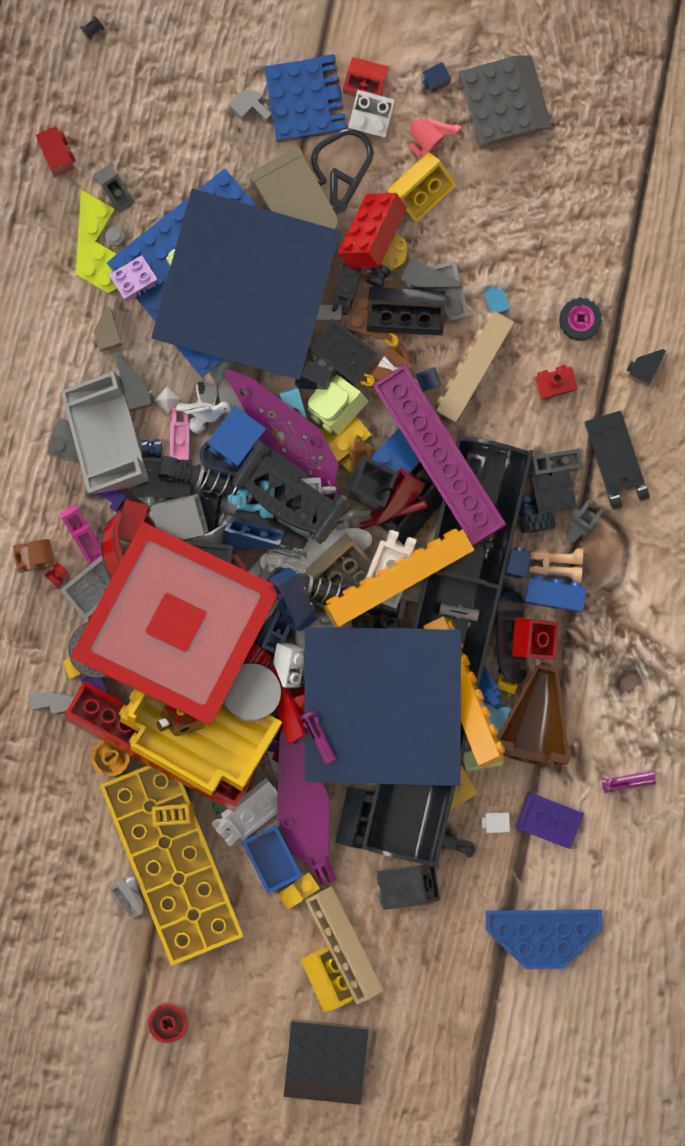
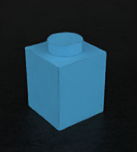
M497 286L486 290L487 293L484 294L483 298L490 313L496 311L503 314L510 310L502 287L497 289Z

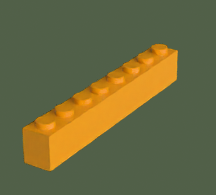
M444 616L423 626L424 629H456L453 621ZM461 650V723L478 766L486 768L504 760L503 753L505 749L502 743L497 740V729L489 720L491 714L488 708L483 705V694L480 689H477L475 685L477 679L468 667L470 665L469 659L465 654L463 655Z

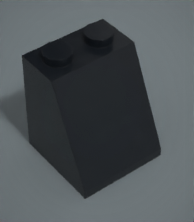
M417 864L377 871V884L380 886V903L383 905V910L426 905L440 900L435 866Z

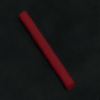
M424 500L406 506L384 522L427 508L428 502ZM373 519L360 522L359 528L363 530L378 525V523Z

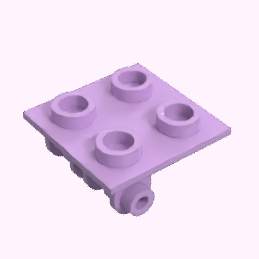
M142 255L109 274L125 302L137 296L136 293L140 296V290H143L145 293V287L148 290L153 286L155 287L156 283H158V279Z

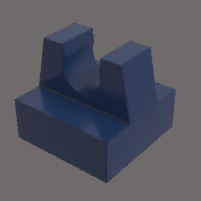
M435 367L416 374L423 392L442 385Z

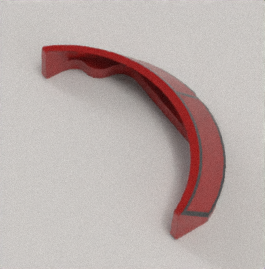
M118 511L106 523L102 536V558L110 579H112L123 558L118 532L121 511Z

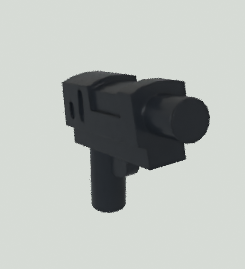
M445 833L442 846L462 852L468 858L474 855L476 850L474 843Z

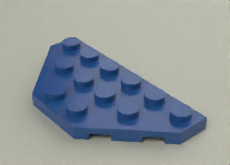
M602 909L485 911L486 931L525 969L565 968L588 942L602 930Z

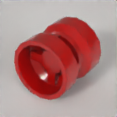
M56 562L53 569L44 576L59 588L62 585V581L67 579L71 573L60 563Z

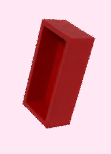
M397 193L365 195L338 251V255L348 268L380 267L407 210V206Z

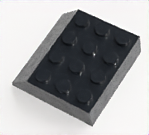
M292 1019L283 1097L360 1105L369 1028Z

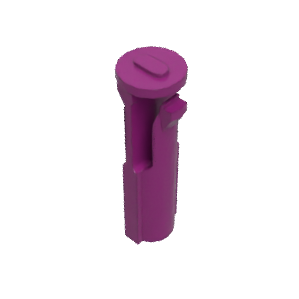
M315 710L310 711L300 718L301 720L306 719L303 726L308 729L324 763L328 764L334 761L336 757L319 724V716L313 718V714L316 712Z
M653 770L615 778L609 777V779L602 778V789L605 794L619 789L656 784Z

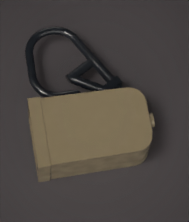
M343 129L318 143L312 152L311 165L319 180L315 178L300 147L296 146L248 174L249 182L258 193L267 210L337 230V215L342 212L345 213L349 201L371 165L374 156L373 146L368 137L361 131ZM347 135L356 136L362 140L367 149L366 160L354 179L336 168L332 169L330 173L329 203L321 189V186L327 180L319 168L318 155L324 147ZM338 179L350 185L341 201L338 200Z

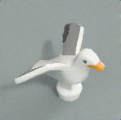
M198 382L196 384L198 401L192 404L178 403L176 411H184L186 414L195 416L190 420L189 428L197 434H201L206 429L205 422H215L222 413L228 415L231 411L228 402L223 401L215 405L218 387L211 383Z

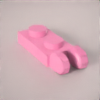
M172 407L170 456L189 460V414L183 411L184 422H177L178 411H176V407Z

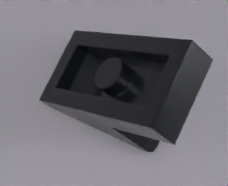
M307 361L302 370L300 380L296 379L294 384L297 388L327 390L334 373L312 361Z

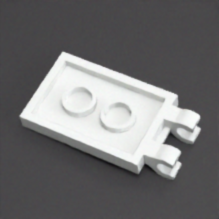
M390 530L386 542L380 540L366 578L371 576L373 578L377 577L376 573L385 567L390 569L395 567L393 563L401 558H411L410 553H412L417 540L407 537L403 547L395 543L399 533ZM403 591L385 600L382 604L396 609Z
M265 778L244 795L235 812L226 809L221 813L223 818L214 820L212 822L213 827L229 846L233 845L239 838L245 840L277 814V790Z

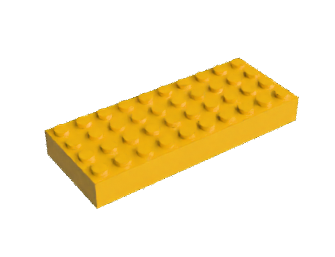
M145 766L101 784V790L171 966L244 937L195 810V822L153 826L152 807L192 803L185 785L150 766ZM175 809L176 819L179 820L178 809ZM159 810L160 821H163V811ZM167 810V811H168V821H170V820H171L170 810Z

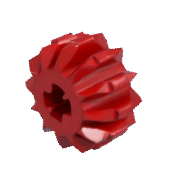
M253 643L245 662L248 664H259L268 668L272 656Z

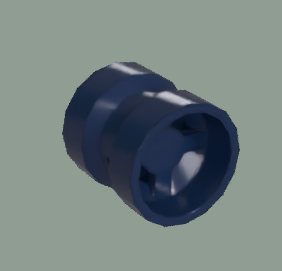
M142 439V457L149 458L154 456L155 458H162L161 439H155L154 441Z
M534 495L523 496L518 517L537 514L536 508L533 505L535 501Z

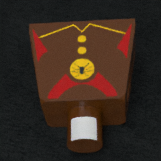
M165 705L162 709V719L156 722L159 731L163 732L170 729L174 736L200 730L205 725V723L168 705Z

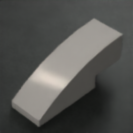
M56 693L28 694L31 710L50 707L51 714L66 712L74 699L72 696Z

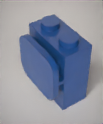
M234 406L207 442L208 450L216 456L219 454L225 458L224 462L233 468L235 465L239 468L254 447L252 445L255 441H259L264 435L266 428Z

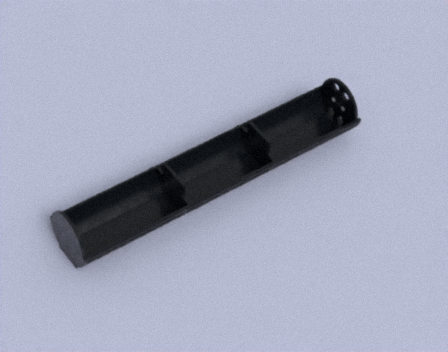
M458 433L456 445L465 459H467L468 453L491 460L482 486L493 504L498 503L499 513L507 525L497 531V538L492 540L494 546L492 549H485L484 542H480L475 546L472 545L474 551L424 578L413 629H424V625L443 616L452 620L456 629H461V642L463 644L461 650L463 655L465 654L469 659L470 665L468 667L477 679L475 685L478 689L533 450H523L486 439L465 437ZM444 498L434 540L438 538L440 540L444 539L443 535L451 530H463ZM441 602L455 606L460 604L465 608L479 610L477 622L462 618L457 620L456 617L440 615ZM450 610V611H452V612H457V613H462V614H468V613H466V612H460V611ZM461 723V762H462V757H463V753H464V749H465V745H466V740H467V736H466V733H465V730H464V728H463L462 723ZM377 784L362 849L406 861L438 866L456 786Z

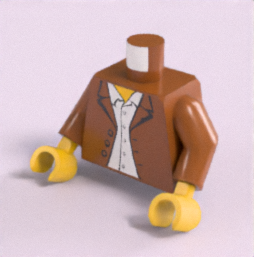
M390 333L392 341L384 340L390 346L372 375H363L367 377V382H360L361 385L369 386L375 390L373 384L404 364L411 371L413 367L411 365L412 359L407 349L398 341L397 336Z

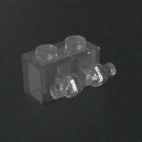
M281 544L279 548L268 549L264 562V571L272 572L277 567H289L294 571H298L303 576L306 571L307 552L297 547L293 549L286 548L284 544Z

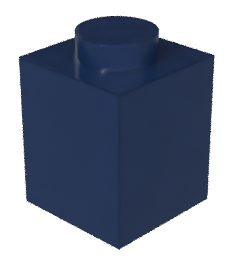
M441 62L423 71L420 80L424 89L428 88L431 93L449 84L451 77L444 63Z

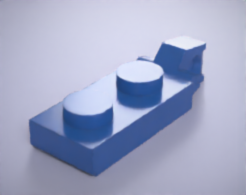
M484 664L478 689L483 694V701L487 704L491 702L492 706L498 710L503 707L498 698L501 695L500 689Z

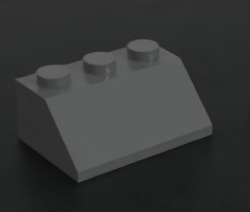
M59 418L47 453L55 457L80 463L69 421Z

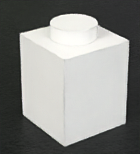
M509 812L485 813V817L481 818L482 829H485L486 833L510 832Z

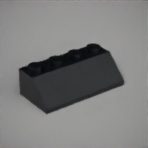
M369 287L366 331L443 336L446 291Z
M421 462L413 470L412 474L419 477L426 485L422 493L409 505L426 500L428 507L378 524L387 533L390 530L398 532L396 540L404 546L407 537L413 538L443 501L442 495Z

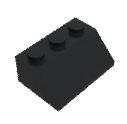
M348 786L335 843L362 849L375 792Z

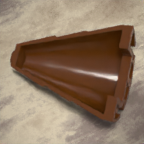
M540 663L534 668L496 737L505 749L503 753L505 757L537 765L547 766L550 762H554V766H563L569 764L570 757L562 707L563 698L557 668L551 667L552 665L549 663Z

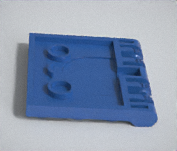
M334 54L264 66L276 142L348 129L347 122L340 121L346 118L345 114L340 113L330 116L329 110L344 107L343 102L328 105V102L342 99L340 85L325 87V85L338 83L339 77L334 76L326 79L323 77L324 73L338 70L337 65H332L336 63Z

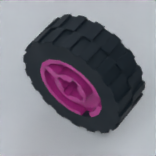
M574 298L570 302L568 301L560 312V328L568 338L575 339V341L590 339L597 333L602 323L600 308L596 306L594 301H590L588 298ZM582 316L584 321L577 322V317Z

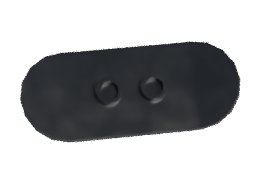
M508 590L500 596L495 615L497 664L500 669L498 673H501L510 683L519 684L526 678L527 661L525 657L512 656L515 618H524V604L521 595L517 591Z

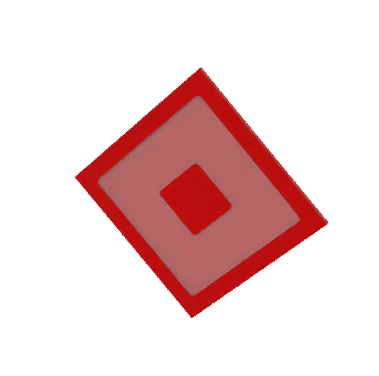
M141 522L70 658L211 726L277 596L270 582Z

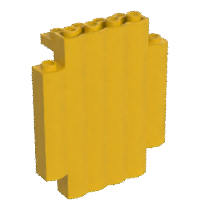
M135 689L129 697L131 701L128 706L124 705L119 713L121 715L120 722L138 731V734L135 732L129 741L131 743V750L211 796L221 780L243 791L282 725L280 720L271 715L255 722L240 720L225 707L223 702L211 726L205 724L204 728L174 736L170 729L161 732L156 725V722L162 719L161 712L166 704Z

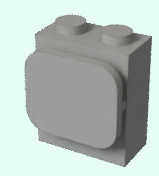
M199 494L167 500L150 507V518L154 521L155 527L180 540L201 536L208 532Z

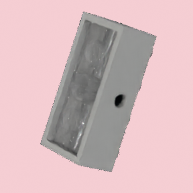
M119 541L124 556L127 548ZM102 555L60 589L84 620L95 611L111 581L106 572Z

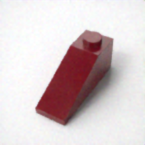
M400 468L393 488L388 490L391 493L385 508L378 511L372 510L370 513L371 518L376 523L381 524L415 501L418 495L422 493L426 484L419 477Z

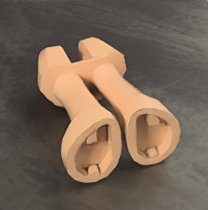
M576 548L571 554L549 553L548 549L529 552L531 554L530 559L543 560V567L529 566L528 573L530 575L544 577L545 579L547 575L565 576L571 578L574 583L581 584L582 567L550 566V562L582 565L583 548Z

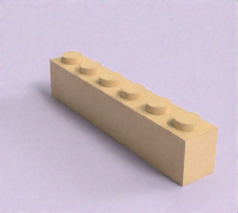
M496 311L493 313L489 312L486 316L484 329H479L474 337L477 340L473 347H468L464 354L467 357L465 362L459 363L455 370L457 376L454 380H449L445 387L448 390L444 397L440 396L436 403L438 407L436 411L455 422L459 419L514 324L512 320Z
M332 886L305 899L356 1004L367 1001L384 991Z

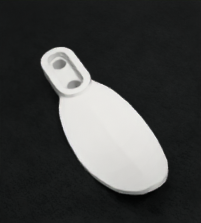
M347 528L339 531L333 529L326 541L322 542L321 545L314 541L312 536L307 537L309 540L299 557L286 549H281L262 555L260 565L266 572H272L277 567H292L305 570L345 533L351 537L363 552L371 545L372 536L369 532L357 528ZM285 555L290 556L289 562L284 560ZM267 559L272 561L271 566L266 565L265 561Z

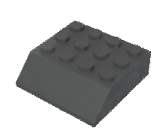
M531 55L512 56L459 71V81L479 148L552 128Z

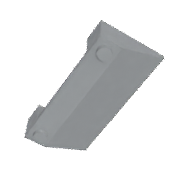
M112 371L62 390L61 394L88 494L130 488L149 481L121 378Z

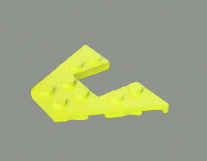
M81 190L76 275L102 291L111 294L117 290V287L109 276L113 271L106 262L114 257L116 253L97 243V240L115 209Z

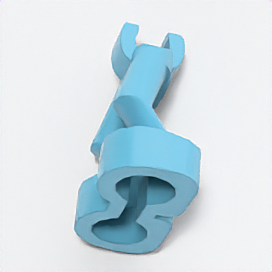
M269 481L260 482V488L263 491L269 488ZM246 488L238 490L237 495L228 496V502L237 505L239 510L249 512L259 510L261 518H273V515L259 503L249 504L246 502V496L250 495ZM275 488L270 490L272 497H274Z

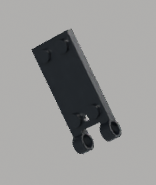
M621 410L585 421V428L612 509L623 508L618 491L633 486L636 488L640 502L650 499L649 491L645 485ZM623 478L627 481L625 484L621 482Z

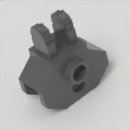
M589 500L586 501L580 510L576 508L570 516L573 520L569 524L572 527L566 535L568 542H575L581 534L585 536L588 532L592 533L598 526L596 521L603 511L600 509L595 516L588 513L586 509L591 503Z

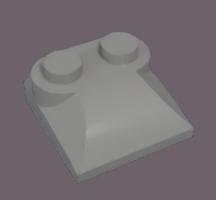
M125 876L110 886L109 889L132 919L143 912V901L137 887L139 884L133 876Z

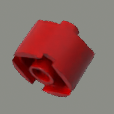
M164 1002L158 1005L152 1011L148 1020L151 1035L161 1043H172L182 1038L188 1027L186 1011L180 1005L173 1002ZM168 1018L172 1019L171 1023L173 1024V1026L169 1025L168 1027H166V1022L163 1020H168Z

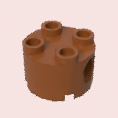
M49 539L30 541L26 544L21 543L13 546L18 573L28 572L32 569L38 571L55 566L51 540Z

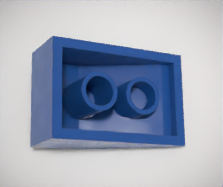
M400 428L395 431L371 458V460L380 464L379 467L385 466L397 473L400 468L411 473L420 463L419 458Z

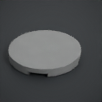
M244 664L224 700V705L240 720L248 722L263 720L273 713L279 704L281 696L279 681L272 671L262 665Z

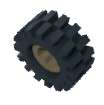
M553 513L519 518L521 533L555 529Z

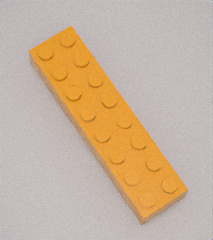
M457 529L447 532L443 535L444 539L440 540L438 538L426 544L428 546L427 549L424 550L422 547L410 553L411 558H401L393 563L395 567L391 569L385 567L376 573L377 577L373 578L371 576L360 581L361 586L357 588L352 586L344 590V595L340 598L337 595L325 601L327 605L323 608L333 626L339 627L474 551L464 530L457 531Z

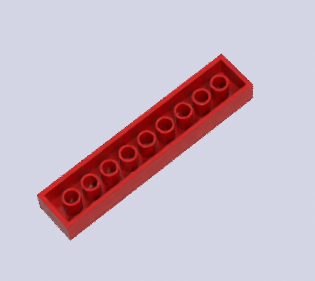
M85 681L83 682L65 712V720L229 810L236 811L251 785L255 773L252 774L243 791L221 780L213 795L207 794L131 750V743L129 741L135 732L138 734V731L120 722L121 715H119L124 705L128 706V704Z

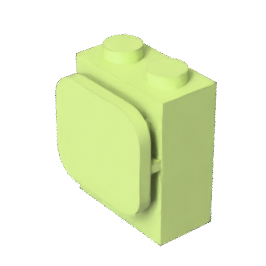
M336 375L327 390L317 389L310 397L307 410L312 414L310 418L318 425L322 423V427L331 434L333 431L339 436L369 401L359 390Z

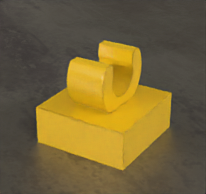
M500 674L497 686L500 692L501 690L507 691V698H509L511 694H515L518 684L510 683Z

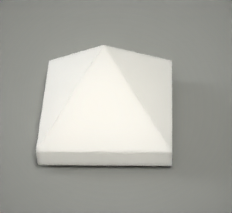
M166 387L154 401L169 414L172 407H175L181 399Z

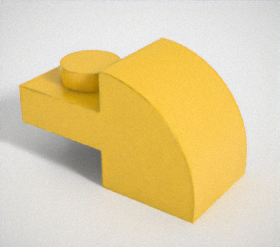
M308 872L277 894L287 909H290L320 889L310 872Z

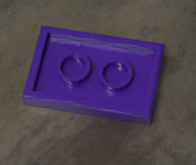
M529 792L516 829L571 849L584 813Z

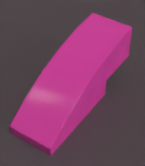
M75 504L62 511L60 516L90 565L102 555V549L80 509Z

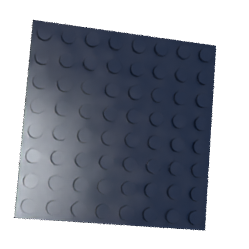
M191 188L151 339L300 380L340 231Z
M305 627V714L315 710L316 713L313 714V718L319 716V724L336 757L334 761L325 764L308 729L305 728L307 733L305 736V782L460 786L461 629Z

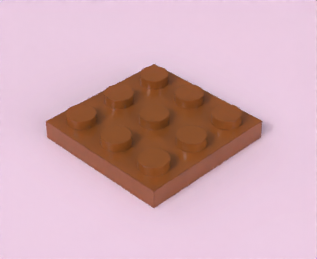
M361 274L346 329L391 342L392 336L390 333L366 331L369 287L374 286L366 282L367 275ZM385 281L383 288L411 289ZM392 333L398 337V341L401 343L403 333Z

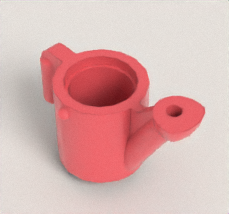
M420 117L411 125L410 129L412 131L410 135L423 150L415 142H412L409 148L418 157L423 158L441 143L446 134L456 135L463 127L460 125H448L428 117L424 119Z

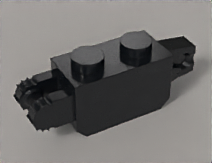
M345 262L343 263L334 294L333 312H336L338 309V303L341 299L346 301L343 314H348L363 268H348Z

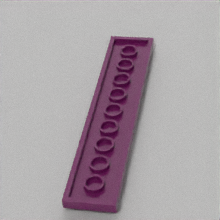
M404 364L373 384V387L472 545L475 546L506 526L507 524L408 367Z

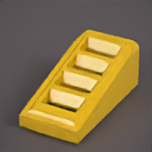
M193 803L152 807L153 826L195 822ZM175 809H178L179 820L176 819ZM159 810L163 811V821H160ZM167 810H170V815H171V820H170V821H168V811H167Z

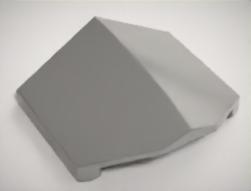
M223 521V525L197 538L192 537V541L225 545L224 530L228 524L227 521Z

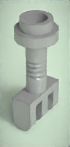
M366 507V509L346 515L344 513L338 522L343 524L337 525L336 530L350 528L348 521L365 516L372 519L370 516L372 509Z

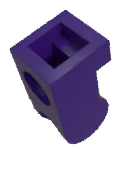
M119 490L95 494L110 501L112 504L109 508L116 513L128 498Z

